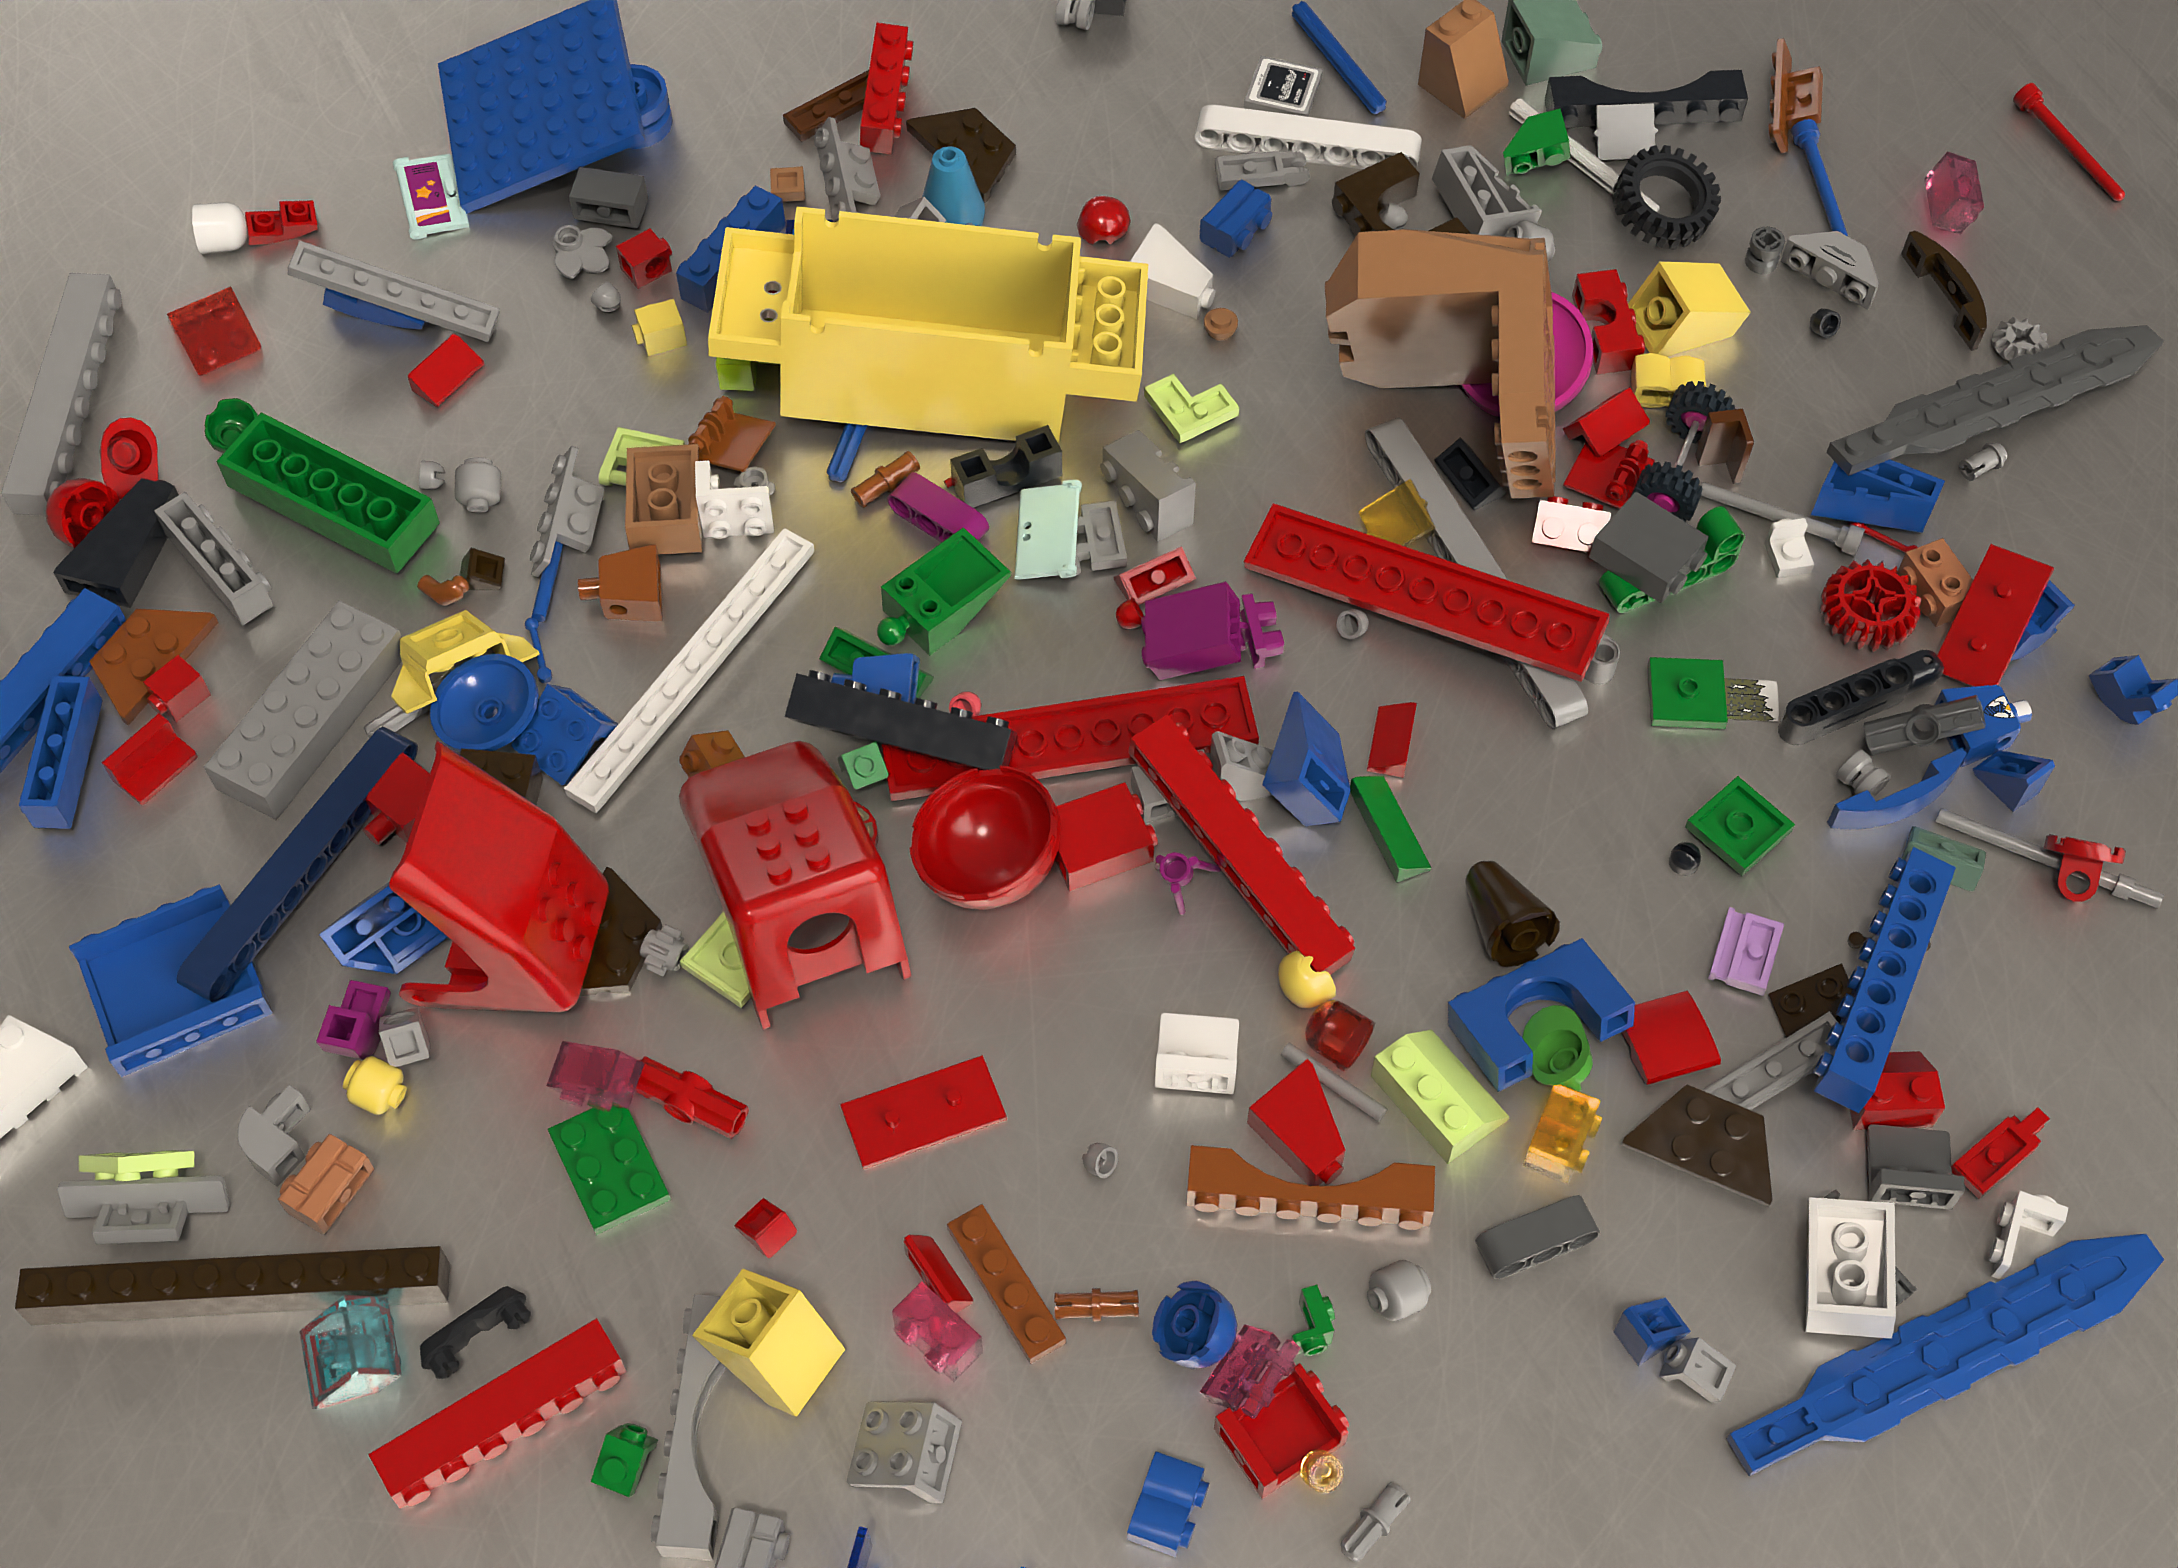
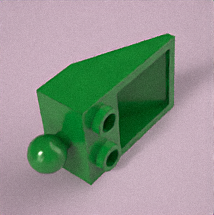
M963 527L881 586L882 608L889 617L884 618L878 624L877 636L879 640L885 645L894 646L901 643L907 634L929 656L965 628L1011 577V571Z

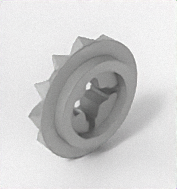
M2014 317L2008 322L2001 321L1992 336L1994 349L2007 361L2024 354H2034L2049 347V344H2047L2048 334L2040 331V324L2033 326L2028 324L2027 318L2022 322ZM2024 336L2028 338L2027 342L2023 340L2013 344L2016 337L2022 338Z

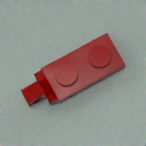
M2039 1107L2022 1121L2015 1115L2011 1118L2008 1116L1951 1166L1952 1174L1964 1176V1185L1980 1199L2036 1150L2041 1142L2036 1134L2044 1128V1124L2050 1118Z

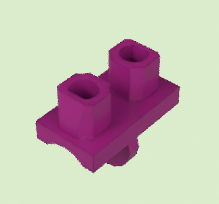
M1253 594L1242 595L1241 599L1244 609L1240 611L1242 621L1240 622L1241 651L1246 649L1245 643L1247 642L1253 668H1264L1265 658L1283 654L1284 651L1282 632L1276 630L1263 633L1261 628L1276 625L1277 616L1274 602L1255 603Z

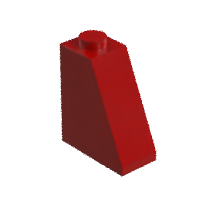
M1306 1059L1249 1107L1247 1124L1308 1186H1319L1323 1182L1329 1185L1344 1169L1342 1165L1345 1147L1315 1068Z

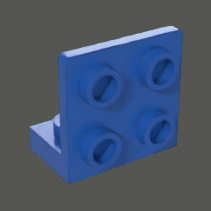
M547 684L538 699L537 708L532 720L525 730L513 740L511 747L520 754L536 755L540 769L559 784L567 786L596 740L599 741L601 738H607L617 727L618 723L571 688Z

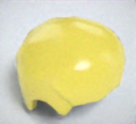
M1294 951L1282 958L1278 971L1280 987L1291 1003L1299 1008L1310 1009L1335 997L1336 987L1329 972L1313 971L1310 967L1313 957H1304L1299 951Z

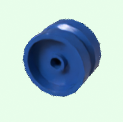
M630 64L646 141L629 149H641L651 147L662 141L670 132L673 120L665 79L658 71L646 65Z

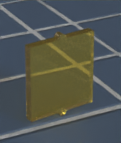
M1411 479L1358 511L1368 531L1367 534L1405 547L1436 528L1426 508L1428 502L1421 498Z

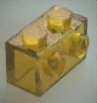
M1561 1084L1554 1085L1529 1146L1523 1166L1566 1184L1569 1183L1573 1171L1581 1174L1590 1152L1583 1149L1586 1137L1595 1139L1603 1118L1596 1114L1601 1100Z

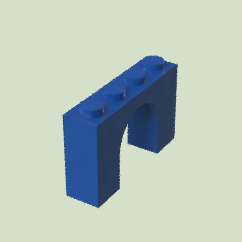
M1583 938L1571 944L1561 945L1554 952L1537 960H1530L1520 968L1504 976H1496L1488 981L1487 984L1470 992L1460 993L1448 1002L1449 1028L1498 1092L1532 1076L1533 1051L1508 1020L1512 1012L1523 1004L1537 1000H1551L1562 1003L1579 1015L1599 1042L1634 1026L1635 1001Z

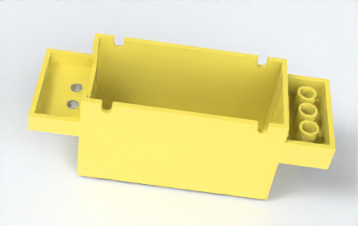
M797 206L794 235L725 228L708 335V354L711 357L780 364V416L1011 441H1016V436L1049 425L1059 444L1066 394L1137 402L1142 377L1148 264L1080 256L1081 237L1053 234L1051 244L1041 245L1038 242L1039 233L844 211H839V220L837 222H829L825 218V209ZM775 290L777 293H769L768 291ZM765 318H772V319H774V320H772V321H766V320H764V319H765Z

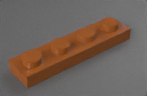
M983 1204L947 1223V1230L1029 1363L1032 1364L1065 1345L1066 1337Z

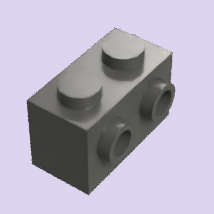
M579 167L569 194V200L574 219L638 228L648 201V194L644 176Z

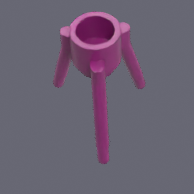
M1176 852L1167 854L1165 857L1158 855L1154 868L1160 870L1164 880L1171 886V892L1180 915H1184L1186 912L1181 887L1191 881L1193 869L1198 868L1215 873L1221 872V869L1216 864L1199 860L1196 856L1187 859L1185 855Z

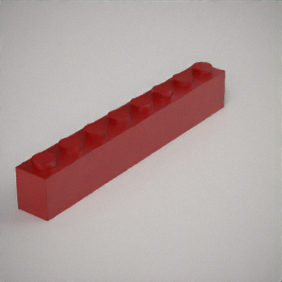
M1166 714L1131 737L1129 746L1130 756L1288 954L1299 951L1304 957L1312 956L1313 961L1310 967L1315 972L1327 971L1331 975L1349 963L1356 949L1353 937L1349 931L1343 926H1337L1329 916L1330 910L1325 901L1319 896H1313L1306 887V880L1300 870L1294 866L1290 867L1282 857L1283 852L1279 844L1272 837L1267 838L1260 830L1259 821L1255 814L1248 808L1243 809L1235 799L1236 793L1230 783L1225 779L1220 780L1213 771V765L1209 757L1201 750L1198 752L1190 743V736L1185 727L1179 722L1174 723L1170 716Z

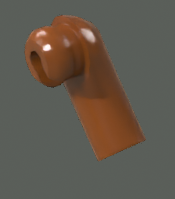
M425 575L418 582L417 588L436 603L448 606L464 597L463 594L469 591V583L460 575H456L452 580H446L442 583L430 575Z

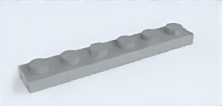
M300 240L288 266V275L485 342H489L499 316L500 308Z

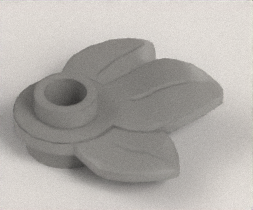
M572 225L559 228L553 238V247L557 253L555 265L558 271L563 276L573 279L581 270L587 273H600L609 268V258L603 247L611 242L613 236L609 232L597 227H591L582 231Z

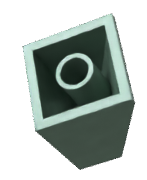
M1508 0L1501 42L1526 86L1547 81L1549 77L1566 76L1597 67L1599 54L1602 52V41L1600 36L1594 33L1587 14L1582 12L1576 0Z

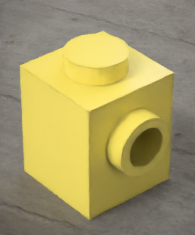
M674 298L634 309L637 324L631 325L637 345L644 344L648 356L687 346L684 325Z

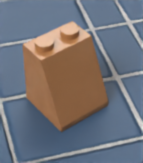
M1464 0L1426 28L1418 85L1458 115L1466 119L1508 87L1509 80L1494 12L1477 0Z

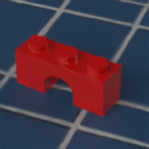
M1617 269L1577 274L1572 293L1575 307L1581 312L1586 321H1599L1605 324L1594 326L1591 335L1593 365L1597 375L1630 371L1635 356L1645 352L1644 338L1642 335H1638L1636 330L1635 311L1633 308H1629L1627 303L1626 284L1620 281Z

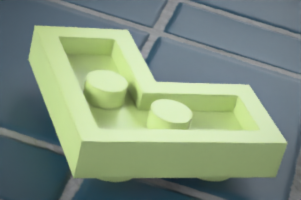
M1172 374L1144 387V397L1179 443L1185 442L1239 416L1238 404L1222 384H1218L1191 397L1175 374Z
M169 1150L145 1153L115 1152L79 1155V1172L95 1173V1180H140V1172L153 1171L154 1178L179 1176L178 1169L194 1167V1151Z

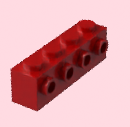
M876 22L860 126V146L869 148L870 152L892 155L894 138H900L902 118H897L898 112H904L906 92H901L902 86H908L910 67L905 66V61L912 60L914 41L908 40L907 26Z

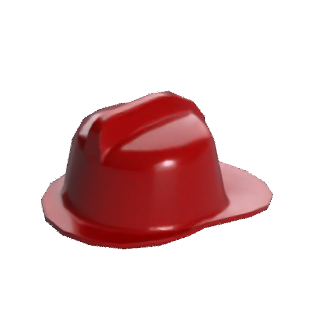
M128 417L119 418L110 423L103 432L99 450L101 472L105 485L115 490L119 499H122L141 478L152 481L158 480V447L156 436L143 421Z

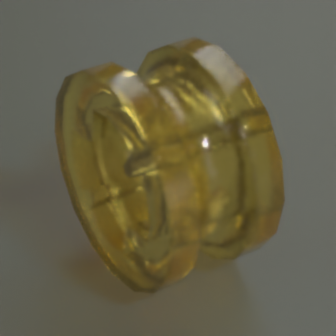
M1321 1449L1314 1450L1304 1457L1300 1466V1474L1302 1480L1315 1491L1330 1493L1341 1484L1344 1477V1469L1342 1463L1335 1456ZM1322 1463L1329 1467V1471L1326 1476L1321 1474L1322 1480H1320L1315 1475V1471L1318 1466L1323 1468Z

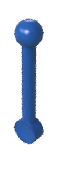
M530 617L525 621V628L530 631L533 647L540 653V655L536 656L539 666L537 677L541 683H548L552 680V672L545 664L537 632L539 622L537 619Z

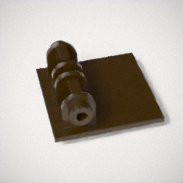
M1842 963L1769 993L1786 1038L1829 1011L1836 1021L1840 1023L1842 1017L1836 1015L1837 1009L1846 993L1850 995L1852 989L1847 987L1849 978Z

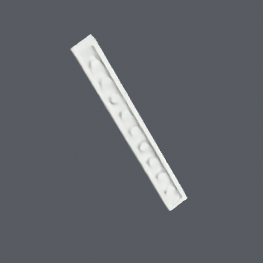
M785 528L780 532L564 788L567 797L597 814L815 552L813 543Z

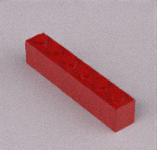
M596 1318L368 1455L400 1509L406 1505L409 1507L415 1506L426 1500L430 1496L431 1490L444 1482L452 1483L464 1477L469 1472V1467L482 1459L490 1460L499 1456L507 1449V1444L520 1436H531L540 1431L545 1426V1421L559 1413L567 1414L575 1410L583 1403V1398L597 1390L605 1391L619 1382L620 1376L627 1371Z

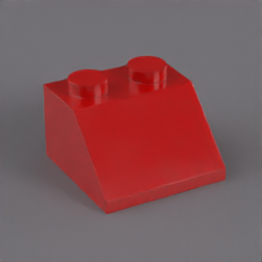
M1920 1051L1889 1052L1875 1093L1860 1113L1850 1109L1853 1130H1867L1871 1124L1907 1128L1933 1127L1945 1110L1938 1071Z

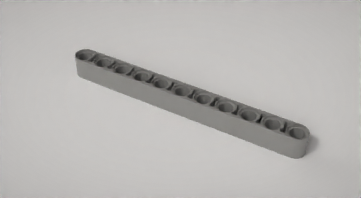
M1398 417L1365 431V440L1370 453L1439 558L1508 580L1405 422ZM1502 655L1549 728H1558L1587 715L1588 706L1585 696L1574 679Z

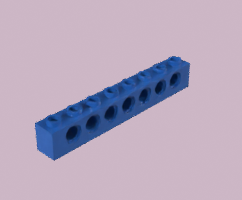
M1915 847L1912 848L1905 860L1898 858L1894 863L1888 876L1894 882L1892 885L1888 884L1878 902L1879 905L1884 907L1883 911H1877L1868 928V931L1873 933L1872 939H1866L1858 954L1857 959L1863 961L1862 966L1857 965L1847 983V987L1851 988L1852 992L1850 995L1846 993L1837 1009L1836 1015L1842 1017L1840 1023H1834L1826 1038L1825 1044L1831 1046L1829 1052L1824 1051L1814 1069V1073L1819 1075L1814 1092L1857 1113H1860L1875 1093L1953 878L1955 866Z

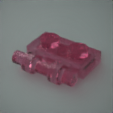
M1244 1324L1236 1336L1231 1350L1218 1363L1200 1390V1393L1208 1402L1226 1408L1230 1407L1237 1411L1243 1400L1248 1398L1241 1410L1247 1416L1255 1419L1261 1409L1268 1407L1274 1399L1275 1394L1273 1391L1283 1375L1289 1376L1295 1366L1293 1360L1301 1348L1294 1341L1287 1339L1278 1351L1277 1348L1281 1342L1274 1333ZM1268 1367L1260 1381H1256L1264 1368Z

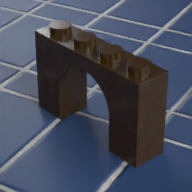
M1402 152L1335 182L1334 196L1332 198L1333 209L1338 216H1342L1350 225L1355 237L1358 232L1394 230L1382 221L1380 215L1386 210L1389 202L1398 205L1417 195L1420 173ZM1458 217L1428 230L1471 234Z

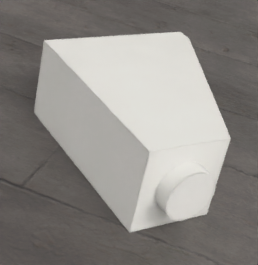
M1155 223L1130 261L1148 264L1146 300L1198 319L1204 308L1209 309L1214 301L1216 291L1212 289L1213 274L1164 227Z

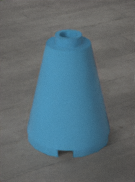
M943 147L937 150L932 157L922 197H925L946 219L945 223L962 225L972 223L975 226L978 224L981 226L985 217V204L964 152L956 147Z

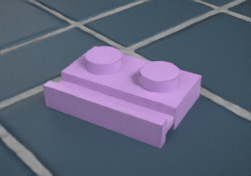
M1729 907L1708 979L1712 981L1719 979L1725 981V985L1764 996L1784 923L1747 912L1744 915L1734 912L1735 909Z

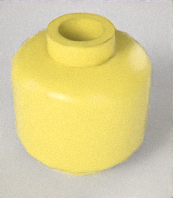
M374 1056L366 1057L363 1061L356 1060L348 1070L343 1082V1089L347 1090L348 1102L375 1115L385 1113L390 1107L396 1109L401 1104L407 1091V1087L402 1085V1070Z

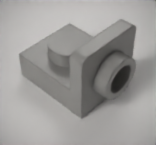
M1697 1337L1676 1341L1667 1349L1664 1355L1665 1364L1661 1370L1660 1377L1666 1381L1680 1379L1709 1402H1720L1737 1365Z

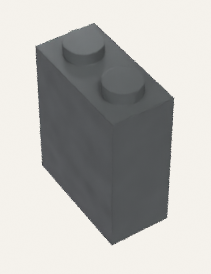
M1635 492L1595 536L1589 558L1659 603H1662L1670 593L1676 595L1682 589L1687 580L1686 575L1690 570L1696 572L1702 566L1708 555L1704 552L1708 536L1640 493Z

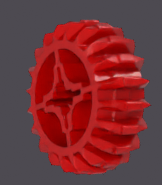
M1867 559L1861 566L1853 560L1848 565V568L1841 565L1836 574H1832L1828 578L1826 587H1824L1821 594L1820 613L1825 615L1824 625L1833 626L1832 636L1840 634L1844 636V645L1853 641L1857 643L1858 650L1863 648L1864 645H1868L1872 652L1876 651L1879 646L1888 651L1893 644L1900 645L1905 641L1906 637L1913 633L1916 627L1915 623L1918 622L1921 615V610L1919 609L1921 597L1916 596V585H1908L1909 575H1897V566L1889 570L1884 568L1883 561L1874 566Z

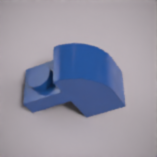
M2050 580L2011 660L2023 658L2043 645L2058 631L2055 627L2075 606Z
M2139 655L2114 657L2088 675L2103 704L2119 719L2134 725H2139L2154 713L2169 708L2172 705L2171 700L2178 696V679L2151 680Z

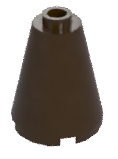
M1480 861L1470 868L1465 884L1487 953L1493 961H1498L1500 966L1503 967L1519 966L1539 956L1536 950L1545 942L1549 947L1555 941L1560 931V921L1554 911L1495 861Z

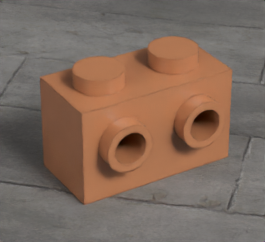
M1943 538L1906 552L1897 571L1899 576L1909 575L1908 585L1917 586L1916 596L1921 597L1919 608L1925 616L1929 617L1935 627L1955 619L1973 582L1969 573Z

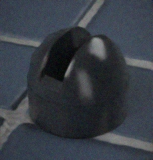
M1821 308L1810 317L1811 329L1822 337L1830 338L1840 328V315L1830 309Z
M1690 842L1679 843L1672 849L1669 857L1671 869L1675 873L1684 876L1695 873L1701 862L1699 848Z

